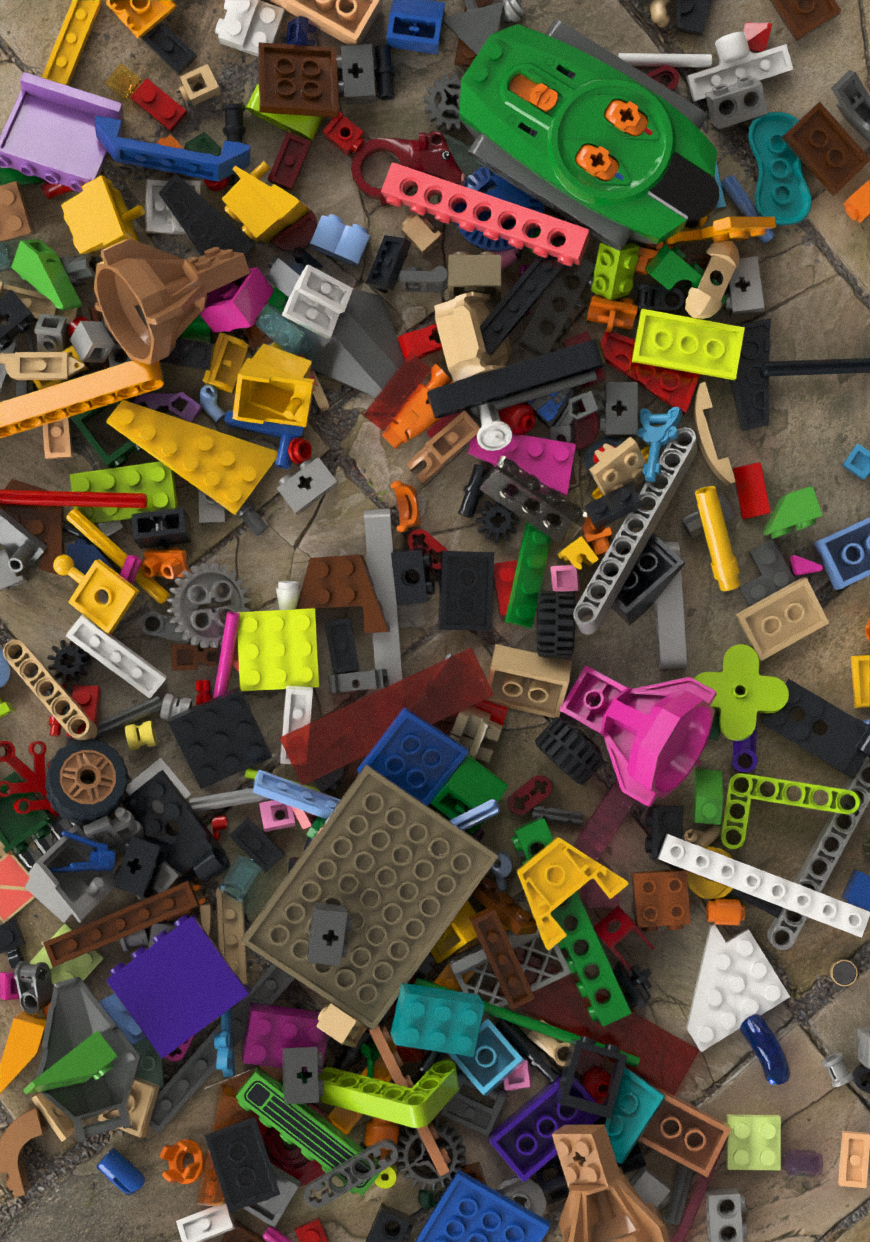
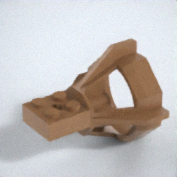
M127 238L101 250L103 261L97 263L94 291L98 300L94 304L97 311L102 312L107 328L129 358L151 365L170 355L175 348L176 339L200 312L204 311L207 293L250 274L244 253L233 252L232 249L221 250L219 247H213L204 252L205 255L199 258L183 259ZM136 305H140L144 313L148 328L141 319L140 315L138 314L135 308Z
M563 1125L552 1133L569 1188V1194L558 1223L562 1233V1242H602L624 1234L628 1235L608 1242H670L660 1211L653 1203L643 1202L625 1177L623 1170L618 1167L605 1125Z

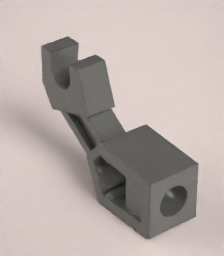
M598 390L589 391L569 399V405L555 426H551L549 435L551 440L560 441L562 434L566 437L567 442L575 440L574 425H572L574 421L604 409ZM583 401L586 409L584 412H578L579 402Z

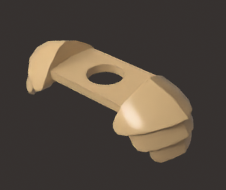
M733 241L715 242L707 250L706 253L712 256L698 288H690L689 296L686 298L685 310L692 318L704 320L712 317L720 310L722 306L721 299L733 272L739 268L740 256ZM713 271H719L723 276V282L719 286L713 285L710 281V274Z

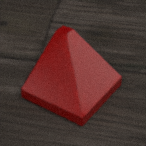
M745 22L743 33L746 35L750 51L760 53L766 50L772 28L771 23Z

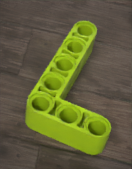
M738 773L729 782L721 840L729 849H738L746 844L753 799L842 814L856 812L860 808L861 799L852 790ZM741 777L746 778L749 782V788L744 793L736 789V781ZM765 782H772L775 786V793L771 797H767L762 793V785ZM792 786H798L802 791V796L798 801H792L788 796V790ZM819 790H824L829 796V800L825 805H818L814 800V795ZM846 794L852 795L856 800L855 807L851 810L844 809L841 805V798ZM737 803L745 808V814L740 819L735 818L732 814V807ZM731 830H737L741 834V841L737 845L730 843L728 840V834Z
M440 1060L433 1064L412 1088L331 1067L323 1068L322 1073H318V1080H323V1096L319 1098L321 1102L412 1128L427 1126L459 1090L456 1065L451 1060Z

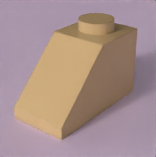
M331 1003L329 1007H324L318 1016L319 1022L316 1026L339 1043L356 1048L368 1029V1026Z

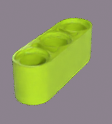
M257 84L246 106V110L251 114L311 142L324 117L259 113V84Z

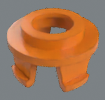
M183 1139L175 1145H165L160 1153L161 1159L168 1160L169 1170L164 1171L162 1174L168 1182L192 1184L200 1178L204 1170L205 1157L201 1146L196 1141ZM187 1153H191L194 1156V1163L189 1164L185 1168L184 1157Z

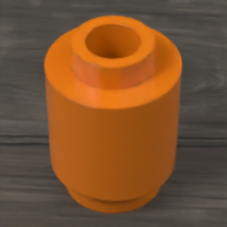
M714 898L713 901H707L706 920L707 922H713L714 925L739 926L740 920H745V905H741L740 899Z

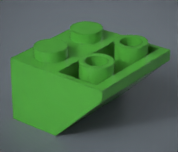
M813 486L786 494L778 499L762 531L763 536L771 534L772 539L792 532V527L796 526L797 531L817 524L816 519L823 515Z

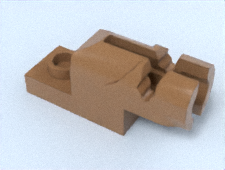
M464 410L425 444V447L406 463V466L413 472L422 464V461H425L427 466L416 475L420 483L424 484L477 436L480 427Z

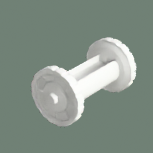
M494 402L470 409L472 414L480 417L482 427L477 433L478 444L481 448L488 451H496L506 447L511 442V428L508 424L500 421Z

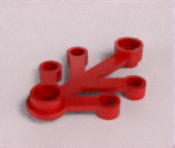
M0 741V747L2 746L5 749L4 756H0V762H6L27 781L19 783L0 781V787L3 784L7 786V792L3 794L0 791V797H8L15 793L39 792L46 799L30 801L27 798L17 799L14 803L15 811L19 814H27L30 811L48 809L52 815L60 816V814L53 810L46 796L44 754L47 751L45 743L34 741L29 745L28 750L33 756L34 761L33 772L15 756L16 750L11 742ZM36 744H39L41 747L39 754L34 751ZM22 801L27 805L24 811L19 807Z

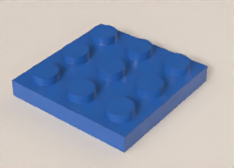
M404 707L357 770L360 774L365 765H369L428 806L469 751L465 746Z

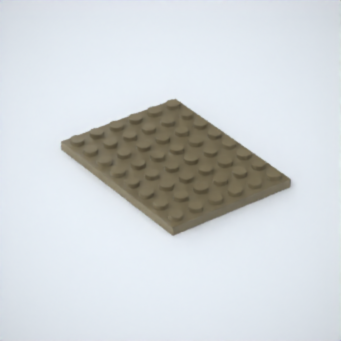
M366 764L245 933L241 943L374 1030L399 996L401 983L407 984L496 861L498 854ZM314 902L344 905L347 907L348 915H352L350 931H345L344 941H348L346 958H341L340 966L309 963L307 960ZM329 930L328 934H326V938L331 939V935L334 934V931Z

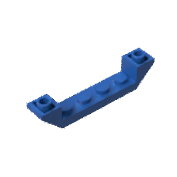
M95 117L96 137L115 162L213 181H220L235 174L233 170L235 166L242 170L250 166L251 145L225 140L221 156H214L209 153L188 151L183 148L162 146L157 143L136 141L131 138L126 139L123 138L122 120H116L111 117Z

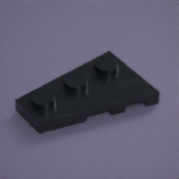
M676 0L677 31L703 37L713 0Z

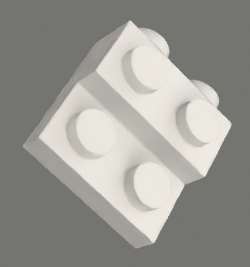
M225 0L224 9L227 12L224 19L220 18L218 20L215 33L219 34L220 44L258 57L259 42L275 43L285 15L284 8L260 0Z

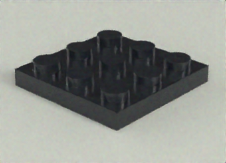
M240 687L168 718V724L200 789L272 758L268 744Z

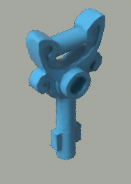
M673 407L667 414H652L645 408L640 410V420L643 428L638 430L637 436L641 441L644 440L645 444L650 446L648 463L644 464L643 474L647 482H655L656 475H660L661 465L658 463L660 449L665 447L670 442V439L678 437L679 433L676 427L682 418V411L679 407ZM653 424H665L660 427L652 426Z
M232 1007L221 1015V1031L214 1035L215 1049H218L216 1069H222L224 1077L235 1076L233 1034L231 1031Z

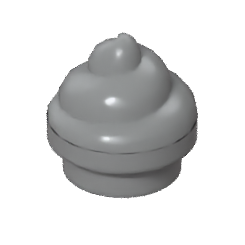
M504 0L502 2L504 5L500 21L517 23L522 20L521 16L526 12L520 1Z

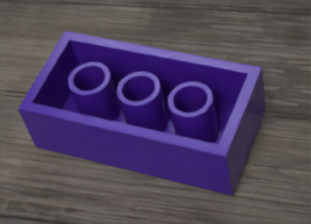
M562 1073L489 1135V1142L523 1183L558 1154L552 1137L553 1132L563 1125H592L601 1117L554 1102ZM574 1074L569 1095L598 1103Z

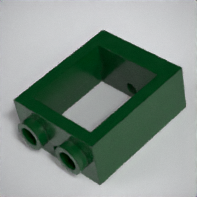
M111 404L71 416V419L109 468L114 466L116 468L121 467L129 460L127 456L135 450L137 453L143 450L129 440L111 455H108L85 424Z

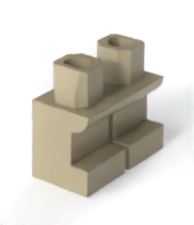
M462 702L449 736L465 746L469 751L468 755L473 759L489 763L494 747L482 743L483 737L497 742L502 726L490 720V713Z

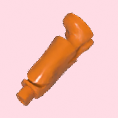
M434 364L430 369L431 379L425 386L420 382L400 406L392 421L388 423L390 427L382 434L395 450L403 442L407 444L408 440L415 438L441 419L434 418L427 392L447 385L451 379L437 364Z

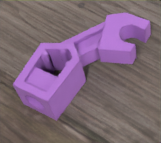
M147 392L138 395L133 402L137 405L146 403L149 409L155 411L160 410V407H169L173 414L191 423L195 422L203 410L200 404L183 392L171 394H149ZM181 399L188 402L182 412L174 407V404H177Z

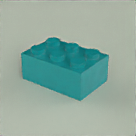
M401 983L391 1037L394 1044L398 1046L474 1057L485 1005L477 994Z

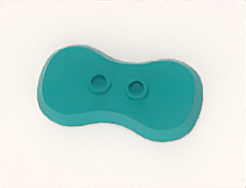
M768 112V114L756 117L752 121L748 133L750 147L756 157L759 169V178L754 196L755 206L761 217H775L776 225H792L803 221L808 216L812 204L811 193L803 177L801 160L781 138L799 120L793 115L784 112Z

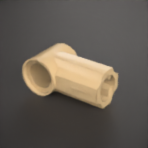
M542 1018L539 1020L540 1022L548 1024ZM531 1030L527 1037L551 1056L557 1064L564 1066L565 1060L560 1059L557 1056V1052L561 1047H569L570 1044Z

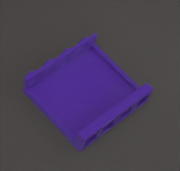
M187 914L174 923L177 928L169 934L166 930L152 939L155 943L148 949L142 946L131 955L134 960L127 965H124L123 962L119 963L109 971L112 976L106 980L162 1059L252 992L246 983H242L197 921L196 918L198 916L196 914L190 918Z

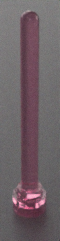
M727 1139L708 1177L701 1174L676 1235L672 1236L670 1242H687L686 1237Z

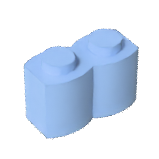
M329 214L328 217L322 215L310 242V247L349 265L359 267L370 241V235L367 234V229L362 226L353 224L350 227L343 224V219L336 215Z

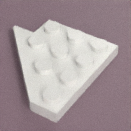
M712 923L709 927L686 1026L700 1052H703L790 998V995L749 929L743 930L725 942L716 925Z

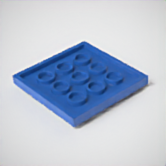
M458 1169L414 1242H541L549 1230L551 1222Z

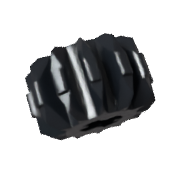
M496 499V507L494 508L490 501L486 502V507L489 511L479 508L478 512L485 516V518L478 517L475 519V522L484 524L477 531L478 533L488 531L485 536L486 541L490 539L492 534L495 535V543H499L501 534L505 541H509L510 538L506 531L512 534L517 533L516 528L510 526V524L517 525L520 523V519H511L518 511L517 509H513L510 512L507 511L511 504L509 501L505 503L504 508L500 507V499ZM497 514L501 515L500 519L504 518L505 523H501L499 528L494 527L495 523L491 524L490 519H494Z
M61 640V649L57 646L52 647L56 656L48 655L47 659L55 661V664L48 666V669H58L54 674L56 679L63 676V682L69 683L71 676L74 682H79V673L83 676H88L89 673L84 669V666L92 667L93 663L85 662V658H89L92 655L88 652L82 653L84 650L79 646L77 647V644L73 641H70L68 646L66 640ZM67 655L75 657V663L72 662L73 667L65 665V660H68Z

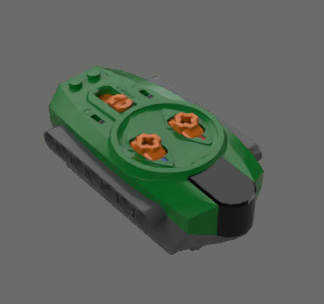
M554 20L545 34L516 24L489 36L461 79L459 119L475 139L467 152L472 159L572 223L589 229L591 235L619 251L622 250L627 241L630 243L659 244L681 231H693L703 227L710 220L719 200V186L715 180L717 149L700 131L708 118L703 110L559 20Z

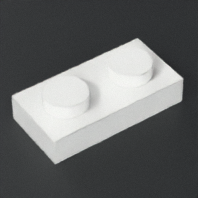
M226 1202L176 1221L182 1242H202L236 1229Z

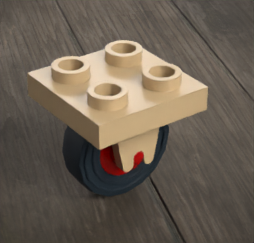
M631 437L624 442L618 438L601 439L592 444L584 456L585 468L596 481L603 496L632 482L635 488L645 480L643 467L647 463L637 442Z

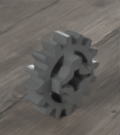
M454 74L453 80H449L448 76L444 75L443 82L437 79L434 80L435 88L428 86L427 93L430 96L424 97V103L429 104L425 107V113H432L429 116V122L437 121L438 130L444 125L446 126L447 133L450 132L451 127H455L456 131L460 132V126L463 124L459 119L461 82L458 81L457 74ZM439 95L441 103L435 108V99ZM447 100H450L452 103L457 101L456 106L454 107L452 104L447 106Z

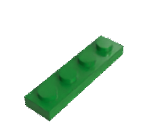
M533 521L526 522L505 623L526 629L533 627L538 595L540 594L553 533L552 527Z

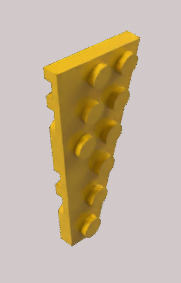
M125 400L120 402L106 422L234 515L237 514L276 461L278 451Z

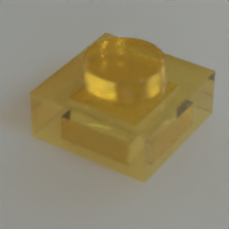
M120 63L106 80L105 85L127 102L142 83V80Z

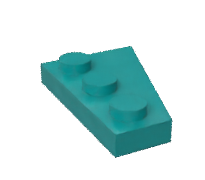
M624 1067L611 1119L606 1118L605 1122L614 1156L619 1164L624 1163L667 1097L627 1067Z

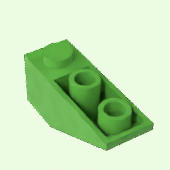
M40 239L20 240L11 268L20 274L23 280L33 285L38 293L51 300L58 309L81 308L82 303L57 253Z

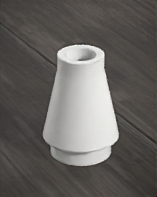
M278 581V587L275 589L279 610L297 609L301 593L299 582Z

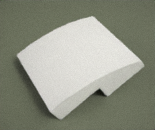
M184 180L200 195V181ZM146 181L145 233L186 234L159 195V192L168 181Z
M306 265L287 301L282 316L326 339L330 338L339 314L345 312L353 288L310 265Z

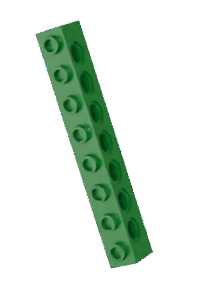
M542 817L513 829L515 836L511 838L516 851H522L526 859L522 862L523 865L533 857L530 853L532 844L540 842L543 848H545L554 840L545 819ZM576 891L551 912V916L567 935L558 942L560 949H566L569 958L565 960L572 974L576 972L580 982L576 983L582 998L587 997L591 1006L587 1008L593 1022L598 1021L604 1027L632 1013ZM569 915L574 916L576 920L574 927L565 929L563 927L564 918ZM578 940H585L586 949L582 953L574 952V944ZM590 964H595L597 966V973L593 977H586L585 968ZM607 989V998L601 1002L596 1001L597 991Z

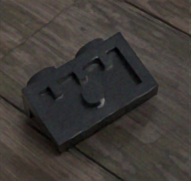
M384 235L366 284L382 293H387L388 290L393 291L412 242L406 238Z
M651 805V811H646V826L650 827V837L645 838V853H649L651 859L658 858L666 834L682 839L683 806Z

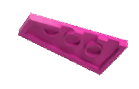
M512 434L511 442L506 447L496 451H488L480 447L476 436L470 441L468 454L497 467L507 469L513 474L520 477L523 476L536 482V484L553 489L567 497L576 444Z

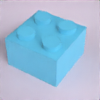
M490 1019L485 1020L480 1025L474 1057L448 1053L484 1096L492 1092L525 1062L524 1058Z

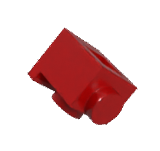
M340 111L338 112V117H334L323 130L324 138L348 157L352 152L356 153L365 142L363 140L364 131L347 119ZM344 130H348L350 132V135L348 137L341 136V133Z
M601 1065L598 1069L595 1066L591 1067L584 1074L581 1082L593 1098L603 1105L611 1075ZM600 1085H607L601 1091L598 1090Z

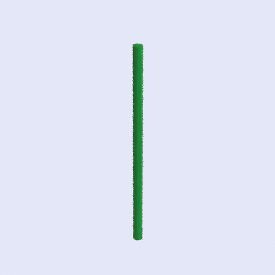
M416 977L414 985L454 991ZM483 1001L485 1005L483 1013L569 1044L571 1039L580 1040L579 1035ZM595 1042V1046L605 1048L604 1044ZM620 1051V1053L628 1055L625 1064L633 1067L638 1066L640 1057Z

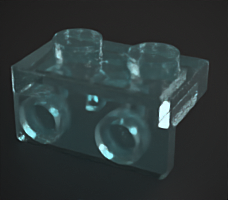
M271 304L264 306L256 322L258 328L288 353L299 355L311 352L315 343L306 337L303 331L286 317L282 316Z

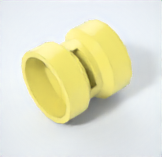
M152 720L143 722L139 726L135 724L125 726L130 751L138 750L144 745L148 747L157 746V736Z

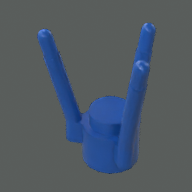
M62 831L63 836L97 850L90 853L89 862L71 863L70 866L48 868L51 873L79 871L111 872L115 864L114 850H107V844L97 843L74 833Z

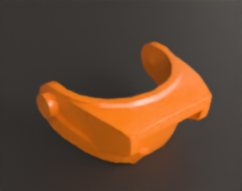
M394 481L391 484V488L395 492L399 509V526H397L398 532H407L408 528L418 526L421 523L417 492L413 486L401 483V481ZM407 496H409V499H410L411 505H412V517H411L410 502H409Z

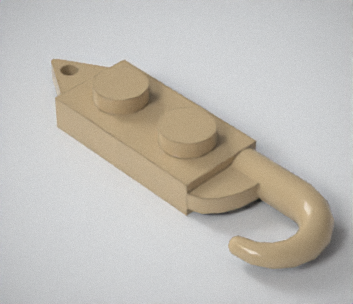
M68 352L0 353V364H5L7 374L15 380H69L70 376L86 367L70 357Z

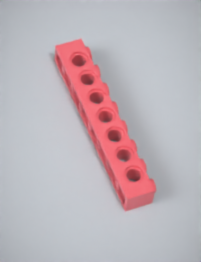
M393 162L381 190V193L387 199L386 202L393 206L401 207V204L411 207L410 210L416 214L424 216L425 213L435 215V219L442 223L449 224L452 221L458 223L459 227L465 231L474 232L475 229L484 232L483 235L491 240L498 241L499 238L507 240L508 244L518 249H523V246L531 248L534 254L547 258L548 255L557 257L558 262L567 266H572L573 263L580 265L591 237L590 230ZM409 187H418L415 195H406V190ZM436 194L442 195L440 203H430L432 196ZM458 203L467 204V208L461 213L454 212V208ZM483 211L492 213L487 221H480L478 217ZM509 219L515 220L516 225L513 229L506 230L503 228L505 221ZM532 228L541 230L540 235L536 238H529L527 233ZM562 236L566 239L565 243L560 247L552 245L555 237Z

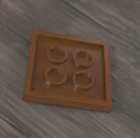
M259 42V113L338 117L336 48Z

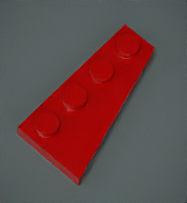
M613 331L611 333L604 332L600 344L606 362L634 382H638L640 386L672 408L679 407L682 414L685 415L700 374L632 362L635 340Z

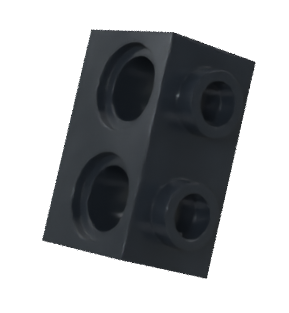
M381 1203L365 1242H402L403 1239L407 1241L413 1225L410 1224V1215ZM397 1221L400 1224V1228L396 1231H390L386 1227L387 1222Z

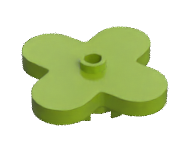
M744 644L734 645L727 650L722 662V672H703L694 678L717 693L711 707L720 712L719 726L721 732L725 737L733 741H742L751 736L756 727L757 713H776L785 706L789 698L788 688L782 680L776 677L759 675V657L753 648ZM735 689H741L745 694L738 695Z

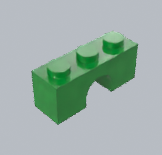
M666 244L645 267L646 271L668 290L680 280H690L691 288H698L705 273V270L694 262L692 265L684 260L687 255L675 246L671 249ZM712 278L711 283L713 285H721L716 279ZM687 294V295L684 297V302H685V303H686V298L689 296V294ZM725 294L721 299L722 305L728 299Z

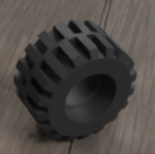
M541 591L538 595L536 651L539 657L571 658L575 644V619L573 612L576 607V599L573 592Z
M558 717L535 739L537 747L577 784L584 785L605 762L603 756L566 721Z

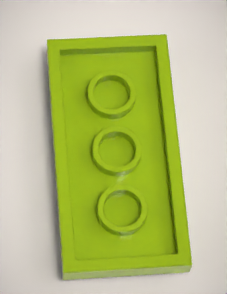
M160 461L70 474L72 492L144 493L147 495L148 504L146 508L73 506L93 524L132 519V514L178 508L174 471Z

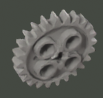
M201 563L200 568L197 565L191 566V572H182L184 579H175L179 587L170 588V591L175 594L174 598L167 599L168 602L174 604V607L167 610V612L175 614L170 623L179 624L175 632L184 631L182 639L189 640L191 638V645H198L200 643L202 648H208L209 645L211 648H218V643L222 645L226 620L223 623L220 621L221 611L225 612L226 617L227 612L251 611L244 607L245 603L251 601L249 598L243 597L248 588L239 587L243 579L234 580L236 572L230 571L227 573V566H220L219 569L218 563H211L210 566L208 563ZM219 584L223 588V593L220 597L217 595L216 592L217 586ZM194 588H197L199 592V596L196 601L192 597V591ZM230 601V604L226 606L188 610L190 605ZM198 614L202 617V623L199 627L195 623V618Z

